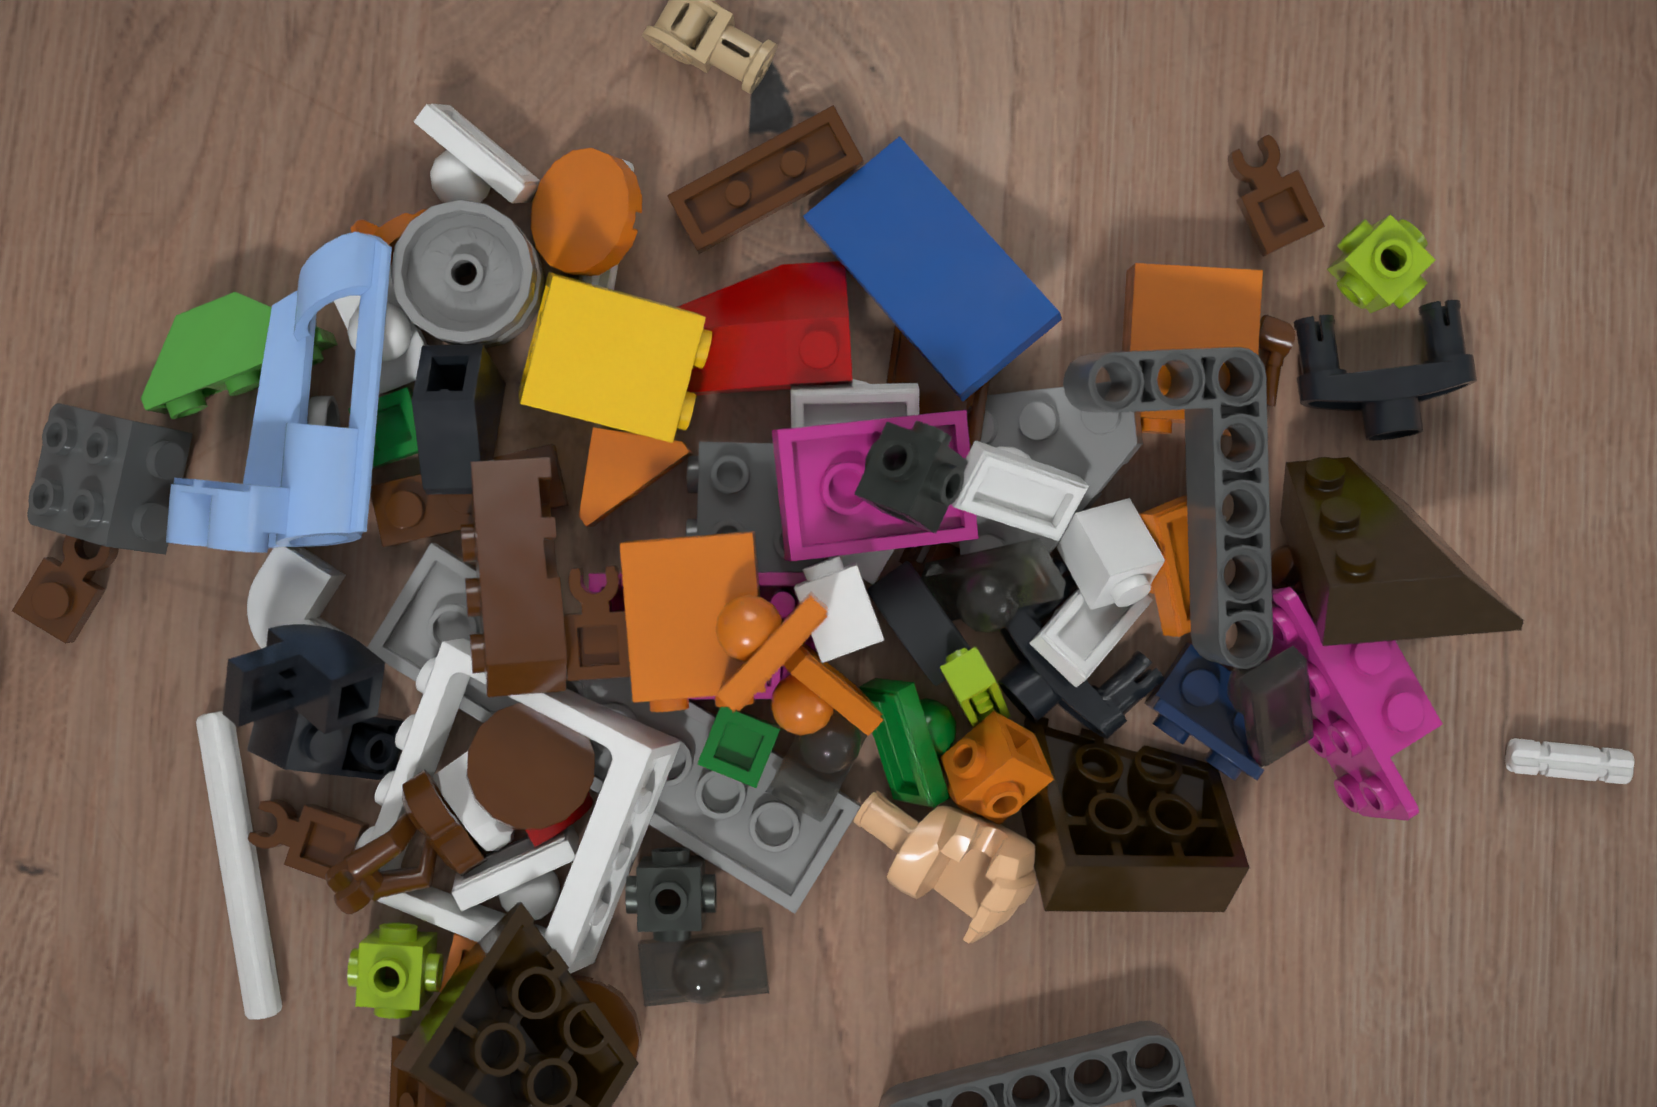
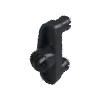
M1446 300L1444 302L1445 306H1441V301H1436L1419 307L1428 358L1427 361L1420 365L1347 373V370L1340 369L1334 330L1335 319L1333 315H1320L1319 321H1315L1314 316L1294 321V330L1297 333L1302 375L1297 377L1300 404L1305 407L1322 410L1362 411L1365 438L1369 441L1397 439L1423 432L1419 402L1455 392L1477 381L1474 357L1471 354H1466L1460 315V300Z
M1053 557L1049 564L1017 593L1008 591L990 608L991 615L999 632L1019 661L1017 665L998 681V684L1015 707L1033 723L1036 724L1058 704L1064 711L1089 730L1108 739L1127 722L1124 715L1157 685L1162 684L1165 679L1161 672L1154 668L1153 670L1148 669L1134 681L1136 677L1152 664L1143 653L1136 651L1132 658L1099 688L1095 685L1091 686L1087 680L1078 687H1075L1029 644L1043 628L1041 621L1078 588L1070 574L1065 576L1051 589L1050 585L1068 569L1062 561Z

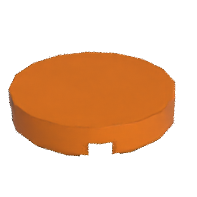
M594 148L572 150L555 161L540 180L532 202L531 231L536 249L548 265L572 275L597 276L616 266L633 246L638 232L637 229L633 228L636 212L642 213L643 197L636 175L624 160Z

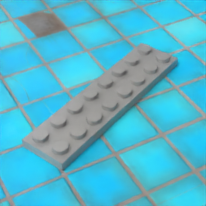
M431 543L367 648L385 661L386 664L416 682L424 664L431 658L437 657L442 641L461 638L470 641V634L481 633L480 616L467 617L465 578H477L476 568L467 562L463 563L461 558L438 544ZM470 677L459 708L484 723L498 710L520 702L509 696L487 697L486 684ZM566 677L567 689L682 741L649 825L795 914L856 816L861 803L773 749L757 788L697 765L717 715L689 699V708L685 710L650 712L649 701L633 703L631 677L568 681ZM589 738L595 753L594 781L590 789L600 794L612 763V754L608 748Z

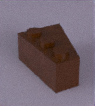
M550 457L471 462L472 524H460L463 563L475 562L477 578H465L467 617L480 616L481 633L470 634L472 674L485 673L487 697L566 691L567 649L561 580L557 573L554 540L557 538L555 517H551L550 480L552 478Z

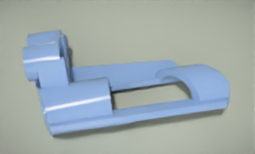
M352 232L341 235L324 244L308 258L301 268L298 290L272 305L243 484L174 478V484H171L167 543L207 546V548L230 551L268 553L270 548L284 546L319 547L359 540L363 532H367L392 247L379 236ZM347 296H360L349 428L308 424L307 417L317 312L325 305Z

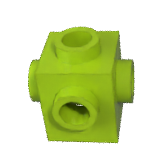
M1390 214L1373 225L1366 219L1356 225L1338 243L1337 247L1343 254L1327 270L1338 280L1336 283L1338 289L1351 303L1361 309L1366 308L1370 313L1390 306L1392 303L1398 309L1409 303L1427 285L1428 282L1421 274L1435 259L1425 249L1428 246V242L1424 235L1407 220L1400 219L1397 221ZM1381 254L1397 269L1396 271L1387 270L1382 265Z
M394 922L380 924L379 929L376 928L359 943V948L352 949L348 962L349 987H356L355 1007L374 1008L375 1016L389 1019L407 1018L412 1016L413 1010L419 1011L433 996L434 992L440 991L442 984L444 959L443 954H436L438 933L418 931L417 925ZM386 967L395 969L399 979H385Z

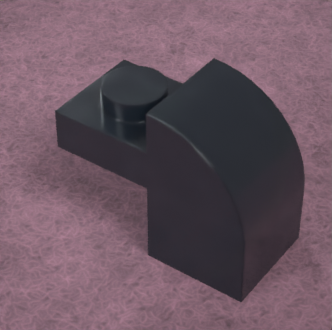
M291 624L268 628L265 648L228 659L222 714L237 727L294 708L322 733L328 734L378 715L385 661L355 638L331 628L306 624Z

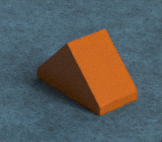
M593 427L579 518L586 527H594L688 459V456H692V451L682 441L673 440V443L643 435Z

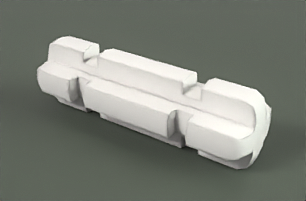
M1516 738L1508 742L1505 756L1506 768L1518 774L1537 775L1539 772L1540 775L1547 777L1596 781L1599 779V781L1616 784L1630 783L1633 778L1635 762L1633 754L1623 749L1602 747L1600 750L1593 746L1546 741L1540 744V742Z

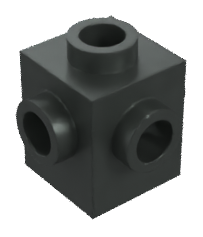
M887 421L879 440L868 451L865 471L854 495L882 513L936 534L948 506L956 501L962 491L964 471L969 461L948 446L952 437L938 428L915 421L912 430Z
M665 847L653 849L652 856H643L636 868V876L626 877V913L637 914V932H653V939L655 941L678 942L691 939V931H702L706 920V913H716V874H705V859L700 855L690 856V849ZM664 889H672L679 894L681 905L660 906L657 895Z

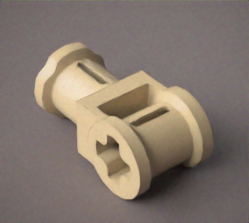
M669 0L655 26H647L642 34L643 38L651 45L679 62L688 65L692 64L708 73L712 65L741 81L742 90L749 94H752L762 81L778 44L769 39L762 43L734 27L733 14L722 8L715 0Z

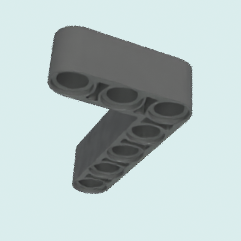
M1241 347L1092 353L1079 356L1068 366L1064 374L1063 387L1065 396L1071 405L1080 411L1120 413L1184 409L1190 620L1193 646L1200 656L1209 661L1243 669L1258 666L1267 658L1273 642L1267 386L1263 362L1256 353ZM1223 363L1226 364L1230 372V384L1225 392L1220 387L1218 380L1219 370ZM1163 365L1167 367L1171 376V385L1165 395L1162 394L1157 383L1158 372ZM1102 367L1107 370L1111 379L1110 391L1104 399L1100 397L1095 386L1096 375ZM1227 428L1231 434L1232 447L1229 454L1225 457L1221 451L1220 440L1224 430ZM1230 494L1233 498L1234 509L1230 519L1226 522L1223 518L1222 505L1226 496ZM1233 559L1236 568L1235 577L1227 586L1224 580V569L1228 561ZM1235 623L1238 632L1237 639L1233 647L1228 650L1225 641L1226 633L1230 626Z
M1137 1021L899 1083L886 1091L879 1104V1107H951L957 1095L965 1091H973L985 1098L982 1107H1104L1131 1100L1132 1107H1162L1172 1104L1179 1107H1196L1184 1059L1179 1047L1164 1027L1152 1021ZM1150 1043H1158L1165 1046L1164 1057L1158 1065L1151 1068H1143L1135 1064L1137 1053L1143 1046ZM1088 1059L1102 1061L1105 1064L1103 1075L1097 1081L1084 1084L1074 1079L1075 1070L1080 1063ZM1027 1075H1035L1045 1081L1043 1090L1032 1099H1022L1012 1093L1015 1083Z

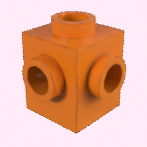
M996 711L989 714L940 757L950 782L947 786L948 793L955 804L966 813L972 814L975 812L998 825L1019 811L1026 802L1054 780L1035 733Z

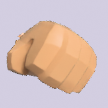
M876 791V793L873 792L865 800L855 816L854 824L865 829L897 853L887 875L888 882L915 899L924 896L934 889L973 919L963 938L967 943H973L987 936L992 930L1007 922L1019 905L1026 902L1036 884V873L1033 868L1035 845L1001 824L998 825L979 814H969L961 809L942 805L936 807L921 822H918L885 798L880 791Z

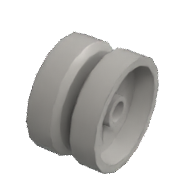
M456 200L431 206L410 221L395 245L390 272L396 300L412 323L450 345L483 344L486 349L505 345L528 328L540 308L545 285L540 254L526 234L510 218L491 206L465 200ZM471 265H475L477 270L475 280L469 285H461L460 277L469 276L472 271Z

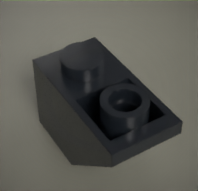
M483 344L422 345L412 396V408L422 487L427 495L472 494L471 462L493 461L506 383Z
M292 708L255 721L247 751L284 770L382 780L389 772L396 770L401 749L396 747L395 738L401 724L405 720L378 713L377 716L324 734Z

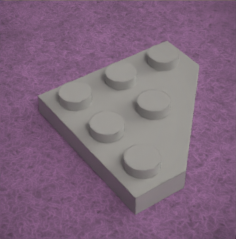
M1111 382L1095 383L1096 390L1101 398L1104 399L1109 393ZM1064 387L993 394L987 396L981 443L996 448L999 446L1015 447L1029 455L1031 460L1080 476L1089 487L1075 511L1077 513L1092 507L1101 496L1103 488L1122 465L1127 464L1142 446L1140 412L1091 413L1080 411L1071 405L1065 396ZM969 407L968 411L966 412L967 414L971 412L972 407ZM976 515L979 539L959 541L963 587L1031 581L1046 563L1045 559L1058 545L1060 540H1053Z

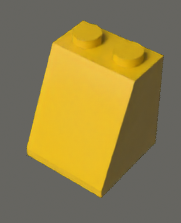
M549 272L518 390L520 404L673 443L676 429L687 430L696 394L688 392L687 387L693 366L703 368L711 345L712 331L703 329L706 317L701 314Z

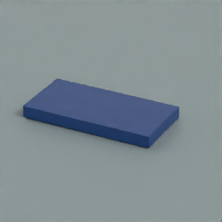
M900 136L803 216L807 225L962 402L1062 320L1059 310Z

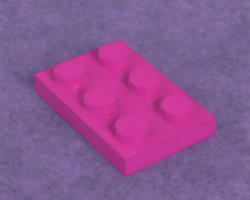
M966 410L772 430L785 560L792 562L979 539L976 514L954 508L952 504L948 506L935 534L882 513L854 495L865 471L868 451L879 440L887 421L912 430L915 421L938 428L952 437L948 446L966 459L970 451Z

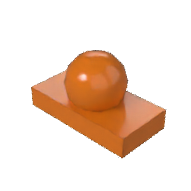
M1181 496L1139 514L1165 559L1150 585L1151 590L1149 592L1155 595L1163 636L1180 637L1191 632L1187 496Z
M810 592L782 622L781 616L774 605L762 597L746 595L735 598L726 604L717 619L716 633L718 642L726 654L738 661H744V663L720 688L716 696L733 712L736 709L740 711L828 617V607Z
M805 642L783 664L791 674L780 680L774 689L771 698V710L776 722L786 731L799 736L815 733L827 725L834 713V709L867 736L883 721L881 717L883 714L861 689L828 661L822 663L819 654Z

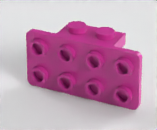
M1290 587L1272 590L1273 642L1271 651L1268 654L1275 668L1272 672V678L1281 695L1288 702L1295 703L1305 720L1306 725L1303 726V732L1309 745L1320 757L1327 759L1338 778L1334 781V787L1338 796L1349 810L1354 813L1358 812L1362 816L1408 821L1419 814V808L1390 757L1440 727L1443 723L1396 641L1322 646L1316 626L1296 592Z

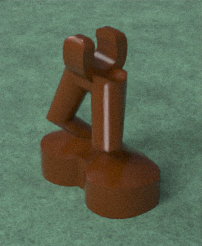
M425 769L402 784V801L406 811L392 828L385 834L345 856L344 861L334 865L326 872V882L332 891L336 893L334 901L342 912L354 914L364 908L371 899L377 901L383 897L432 887L437 854L448 867L461 876L466 875L488 860L483 848L464 827L442 796L434 779ZM417 829L425 836L417 867L380 870L381 867L404 851Z

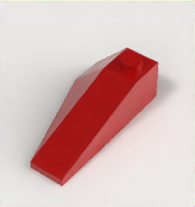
M840 261L782 264L677 306V308L705 316L706 320L703 329L712 331L711 345L703 368L693 366L687 387L688 392L695 393L696 395L791 390V386L853 383L846 269Z

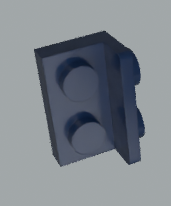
M1186 643L1163 676L1164 682L1156 686L1144 703L1158 713L1152 724L1182 745L1185 744L1189 736L1205 745L1210 751L1204 760L1232 780L1236 781L1240 773L1244 772L1258 781L1265 771L1259 767L1260 763L1294 715L1221 664L1200 656L1192 644Z

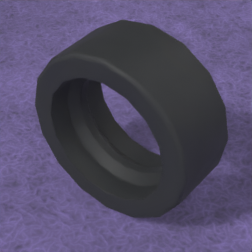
M905 561L868 588V593L929 680L935 686L944 682L946 678L940 667L946 664V658L959 649L967 648L969 651L971 647L911 563Z

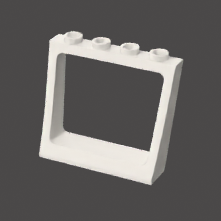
M464 638L442 641L437 657L428 660L420 670L416 680V688L419 692L423 693L416 714L409 716L401 724L396 734V747L403 751L396 770L389 772L376 789L375 802L382 806L375 826L368 828L362 834L355 850L388 832L406 811L402 801L403 783L424 769L433 778L470 677L486 684L485 673L472 674L470 641ZM566 688V691L511 695L509 697L602 744L612 754V763L548 928L535 924L551 948H555L569 967L568 971L571 974L595 962L626 884V877L629 876L682 741ZM408 845L402 853L381 867L380 870L401 869V863ZM434 887L383 897L377 900L380 903L476 942H479L506 915L480 904L461 912L452 894Z

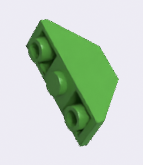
M233 292L176 315L141 397L145 410L163 414L169 413L171 419H179L207 408L208 405L205 398L224 390H228L230 396H236L259 388L272 307L240 293ZM315 326L312 366L324 360L322 351L338 345L333 333Z

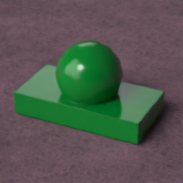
M873 678L859 686L861 691L883 714L881 716L883 721L872 734L893 799L933 808L949 799L950 796L938 758L952 747L956 738V720L950 709L934 699L925 698L919 700L914 682Z

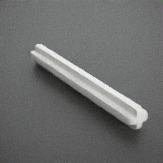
M223 711L199 716L196 720L244 1012L248 1019H265L281 1011L282 1001L256 846L248 840L249 833L253 832L236 726L222 714Z

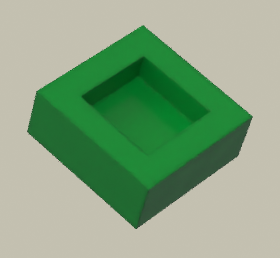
M406 387L378 399L372 469L418 453L412 408L413 390Z
M720 707L697 765L757 788L781 727L741 710L738 711L736 709L733 712L729 707Z

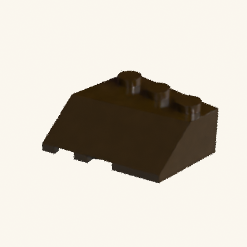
M1318 457L1312 460L1285 463L1280 522L1322 646L1522 630L1524 620L1402 498L1350 457Z
M1027 717L1025 718L1024 728L1035 733L1054 778L1052 782L1020 808L1027 839L1035 845L1034 869L1044 911H1226L1250 867L1218 769L1209 763L1146 745L1138 752L1104 743L1103 737L1085 728H1081L1079 735L1049 728V718L1043 717L1036 724Z
M518 902L465 955L393 1065L456 1107H612L639 1063L595 1002L588 999L568 971V965L555 948H551L533 923L535 921L522 902Z

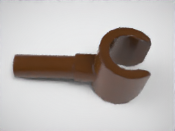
M1263 315L1260 319L1259 348L1269 352L1265 363L1267 406L1275 407L1281 366H1283L1284 358L1288 355L1294 344L1296 334L1290 323L1269 315Z

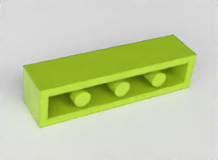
M977 647L969 651L967 648L959 649L946 658V664L941 666L940 669L972 728L976 727L993 711L1006 718L1011 716L997 681Z

